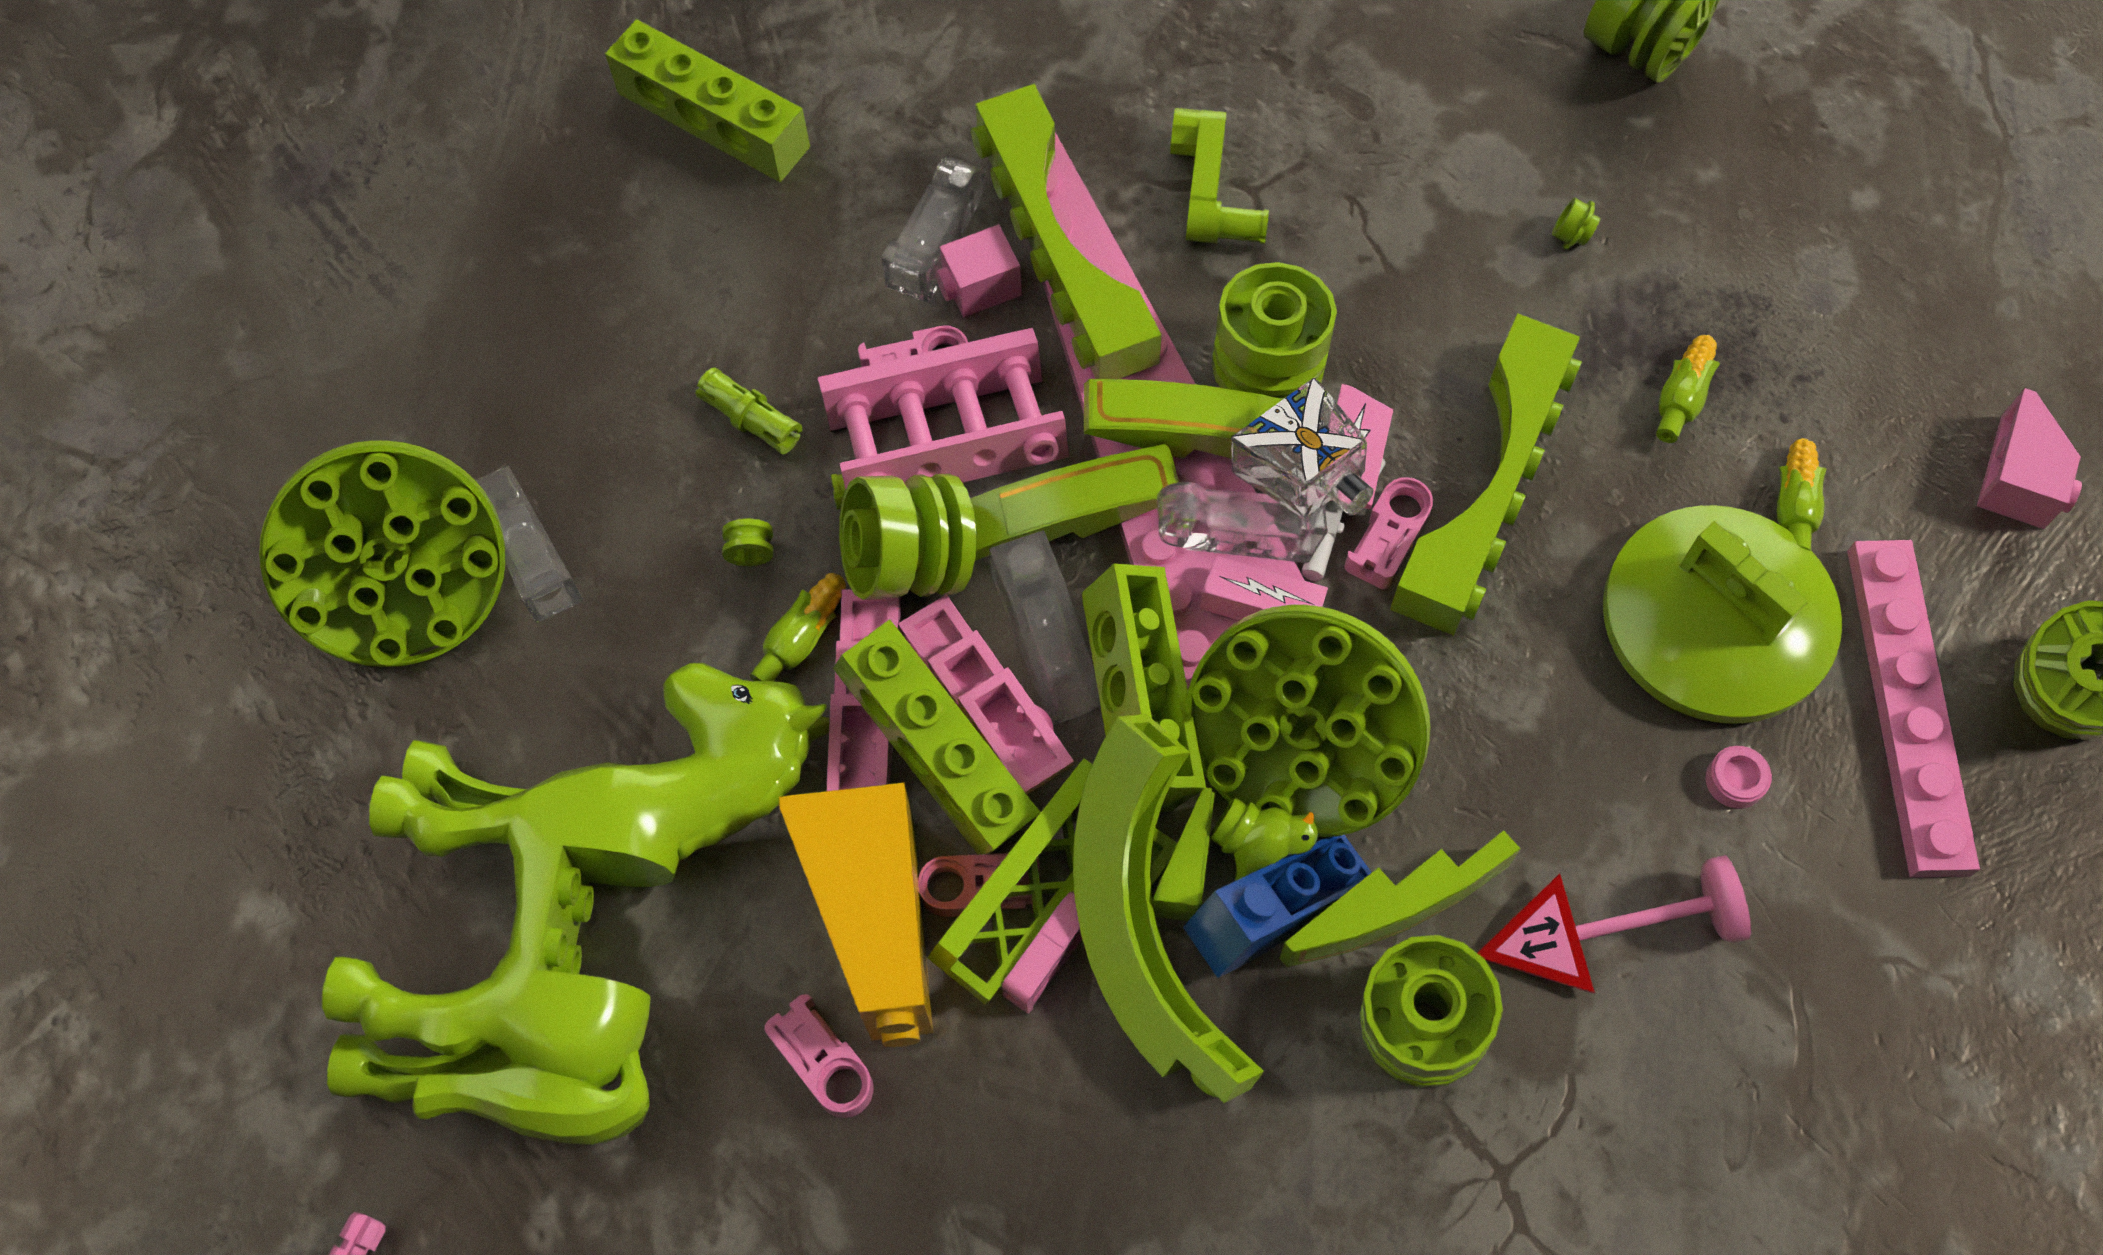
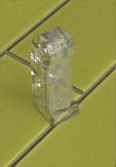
M949 156L942 158L934 173L932 183L926 188L897 242L890 241L881 256L887 288L930 303L938 287L935 271L942 269L940 246L962 238L983 192L985 183V170L983 168ZM903 271L918 276L919 282H913L905 278Z
M509 465L475 480L484 490L497 512L505 541V564L523 603L534 621L538 623L584 601ZM562 587L560 593L553 599L547 601L537 600Z
M1192 482L1169 484L1159 491L1156 499L1159 537L1161 541L1168 545L1186 548L1187 550L1309 563L1328 532L1323 488H1317L1319 505L1309 513L1304 514V510L1294 496L1204 489L1201 485Z

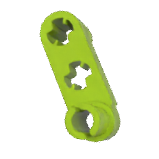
M1175 108L1170 154L1195 156L1186 240L1217 243L1218 238L1265 244L1269 210L1222 207V201H1217L1227 112Z

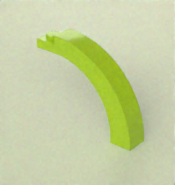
M1147 714L1118 716L1096 755L1088 774L1079 806L1074 836L1073 879L1081 936L1090 966L1106 1002L1124 1032L1143 1057L1162 1077L1186 1067L1191 1071L1193 1082L1203 1092L1217 1097L1223 1103H1226L1251 1090L1264 1071L1211 1022L1185 990L1164 949L1156 924L1151 894V850L1155 826L1170 785L1191 752Z

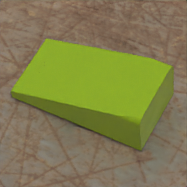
M1212 788L1202 789L1152 901L1155 917L1189 921L1202 906L1215 796Z

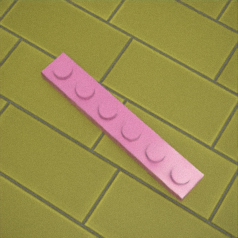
M1912 540L1855 541L1847 550L1909 877H1971L1980 870L1913 542Z

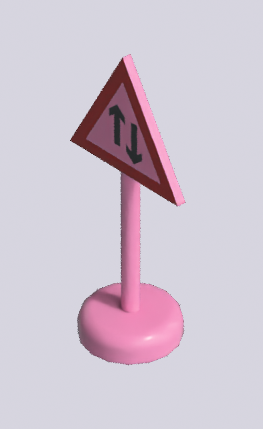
M1727 856L1710 858L1703 863L1700 877L1704 897L1575 926L1563 881L1559 873L1477 954L1488 962L1595 994L1581 947V940L1708 912L1716 932L1723 940L1740 942L1750 939L1751 921L1738 874Z

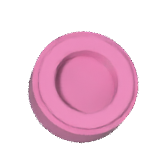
M1730 746L1721 750L1710 762L1706 770L1705 780L1709 792L1718 802L1730 808L1743 809L1753 806L1767 793L1771 785L1772 774L1767 761L1757 751L1745 746Z

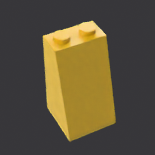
M895 783L779 797L782 816L871 1040L882 1039V1045L886 1047H903L918 1043L920 1041L919 1035L933 1033L922 905L918 888L919 872L915 829L905 784Z

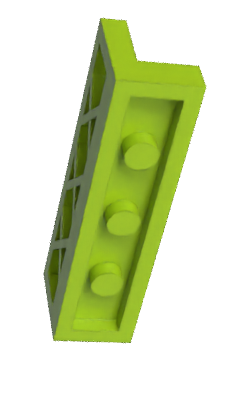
M1085 758L1075 768L927 957V959L985 1005L1003 984L1008 974L1067 894L1074 891L1073 855L1075 834L1071 814L1081 802L1088 774L1093 765ZM1062 826L1064 839L1051 840ZM1066 850L1070 874L1067 879L1060 882L1040 883L1036 858L1041 852ZM1026 871H1028L1030 884L1016 885ZM1055 893L1044 907L1042 894ZM1031 894L1034 922L1028 928L1004 930L1001 903L1006 897ZM992 917L993 931L980 932ZM1020 939L1008 954L1006 940ZM995 941L999 967L986 983L958 961V959L969 944Z

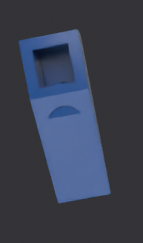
M1345 835L1327 837L1316 842L1308 852L1300 855H1289L1274 864L1272 863L1214 891L1183 928L1217 978L1262 956L1296 934L1372 872Z

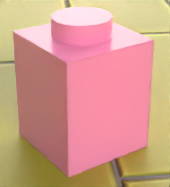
M999 224L940 246L942 269L935 271L936 279L945 300L950 301L954 299L963 318L1022 296L1020 264Z

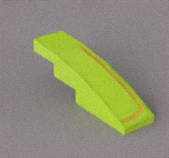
M1088 379L1084 383V434L1139 448L1166 444L1170 447L1172 456L1182 459L1195 449L1244 462L1255 452L1265 455L1262 449L1267 446L1249 448L1232 436L1256 433L1257 429L1263 426L1262 423L1257 424L1253 428L1247 425L1283 399L1207 385L1153 380Z
M1162 444L1089 460L1048 471L970 498L976 525L975 561L1011 546H1015L1024 552L1071 532H1074L1081 538H1085L1183 498L1170 447Z
M1503 830L1459 867L1441 848L1396 886L1378 867L1284 943L1279 959L1288 968L1346 954L1407 931L1456 905L1507 869L1521 848Z

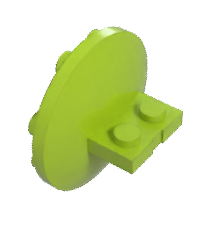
M364 441L343 445L324 452L300 467L284 483L272 501L266 515L260 537L259 557L263 582L273 605L284 621L299 636L319 650L348 662L367 666L393 667L415 664L442 655L458 646L479 628L495 605L501 590L505 571V541L502 526L492 502L480 485L454 462L434 451L404 442ZM440 646L423 654L409 656L425 648Z
M1707 505L1682 508L1659 516L1640 528L1626 542L1616 557L1605 583L1603 595L1604 623L1609 641L1622 666L1654 698L1676 711L1697 719L1728 724L1749 723L1782 714L1798 705L1813 692L1831 669L1838 653L1842 633V614L1839 598L1828 572L1812 550L1809 551L1798 546L1793 534L1789 530L1753 512L1727 506Z
M1283 605L1260 610L1244 617L1231 625L1212 643L1198 663L1188 690L1186 712L1191 721L1193 716L1202 768L1210 784L1229 803L1236 797L1245 804L1249 802L1254 803L1259 811L1276 807L1285 810L1292 816L1312 812L1314 813V823L1317 827L1319 838L1351 834L1368 828L1388 816L1411 792L1427 757L1430 742V716L1424 691L1413 668L1404 655L1384 635L1367 623L1338 610L1313 605Z

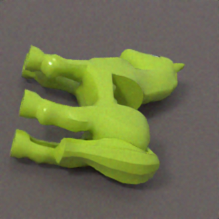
M689 663L667 677L663 684L665 708L689 733L695 751L694 754L677 760L655 764L623 765L607 762L561 771L528 789L498 786L472 778L460 771L446 746L413 740L407 749L404 759L402 779L381 775L374 786L369 805V825L373 836L409 838L428 857H443L459 849L480 844L501 843L509 845L514 857L516 911L509 949L489 978L468 989L439 995H418L402 991L381 980L372 963L344 956L335 957L327 970L322 989V1010L327 1020L360 1023L365 1035L342 1034L333 1045L327 1068V1086L331 1095L356 1098L368 1094L393 1103L413 1100V1113L421 1120L443 1113L464 1111L490 1119L523 1136L563 1143L592 1145L606 1143L625 1137L642 1124L649 1108V1094L638 1051L643 1044L649 1021L651 996L643 990L625 983L579 974L582 950L581 946L576 945L580 924L581 922L587 923L589 921L594 903V890L592 886L588 885L589 883L631 887L666 885L674 880L679 861L686 859L696 849L715 845L729 836L742 831L753 821L770 814L779 805V797L786 795L799 782L801 765L807 758L810 743L829 732L830 718L822 716L827 708L826 703L813 706L806 705L801 691L793 684L775 681L742 680L705 663ZM396 1037L414 1039L429 1049L441 1053V1055L431 1057L390 1055L380 1049L374 1041L389 1040ZM621 1077V1083L617 1089L613 1091L602 1090L614 1084Z

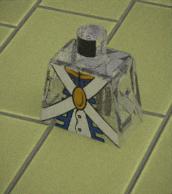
M1314 377L1231 437L1232 472L1299 516H1310L1330 500L1334 501L1348 515H1355L1372 498L1373 488L1361 478L1365 472L1366 439L1322 384Z

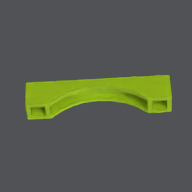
M1035 83L976 103L977 126L971 128L974 147L978 156L981 159L988 157L993 167L990 169V175L998 197L1000 199L1007 197L1013 208L1010 209V217L1016 235L1020 240L1028 239L1033 249L1030 252V257L1038 280L1041 283L1048 281L1054 292L1051 294V302L1061 325L1069 323L1075 336L1072 338V346L1081 368L1086 369L1090 367L1095 379H1120L1160 364L1162 335L1140 291L1113 279L1091 264L1071 244L1055 219L1046 192L1048 175L1055 158V123Z
M1517 313L1488 384L1497 406L1501 429L1500 463L1497 472L1488 488L1466 511L1445 526L1418 538L1397 586L1390 610L1453 636L1462 616L1474 620L1486 592V588L1476 585L1482 569L1493 573L1507 542L1496 537L1501 523L1513 527L1526 496L1515 490L1521 477L1532 481L1545 449L1535 446L1540 432L1551 436L1564 406L1554 401L1558 389L1570 391L1582 361L1572 358L1580 336Z

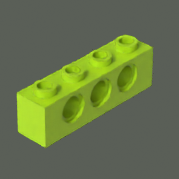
M637 19L605 53L619 95L780 183L810 148L803 108Z
M1114 563L1081 593L1105 735L1108 734L1118 716L1147 714L1191 752L1172 781L1162 803L1160 812H1171L1201 792L1202 789H1205L1206 784L1193 716L1192 720H1190L1186 712L1188 689L1165 567Z
M890 619L841 655L833 670L977 855L987 854L995 850L1041 813Z

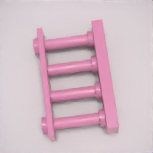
M1033 327L818 377L830 431L847 427L855 455V460L839 463L845 489L850 481L859 476L893 475L902 479L905 483L913 475L923 474L931 478L935 474H951L959 477L963 483L1069 457L1063 411L1041 415L1031 386L1033 383L1042 382L1038 341ZM1009 389L1020 421L987 428L977 397ZM956 402L965 434L932 441L923 409ZM902 415L910 447L877 454L869 422Z

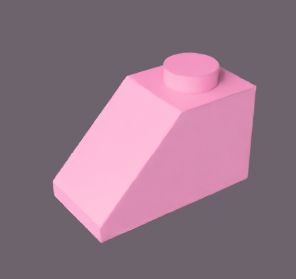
M2024 388L2001 416L1977 506L2045 529L2060 512L2069 513L2080 495L2082 482L2076 480L2075 477L2081 456L2035 391Z

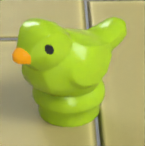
M1234 797L1216 823L1209 839L1220 845V851L1223 853L1234 855L1237 868L1233 881L1235 882L1272 863L1278 862L1288 855H1300L1310 851L1317 842L1318 830L1314 823V813L1312 812L1292 816L1285 810L1276 807L1259 811L1254 803L1249 802L1245 804Z

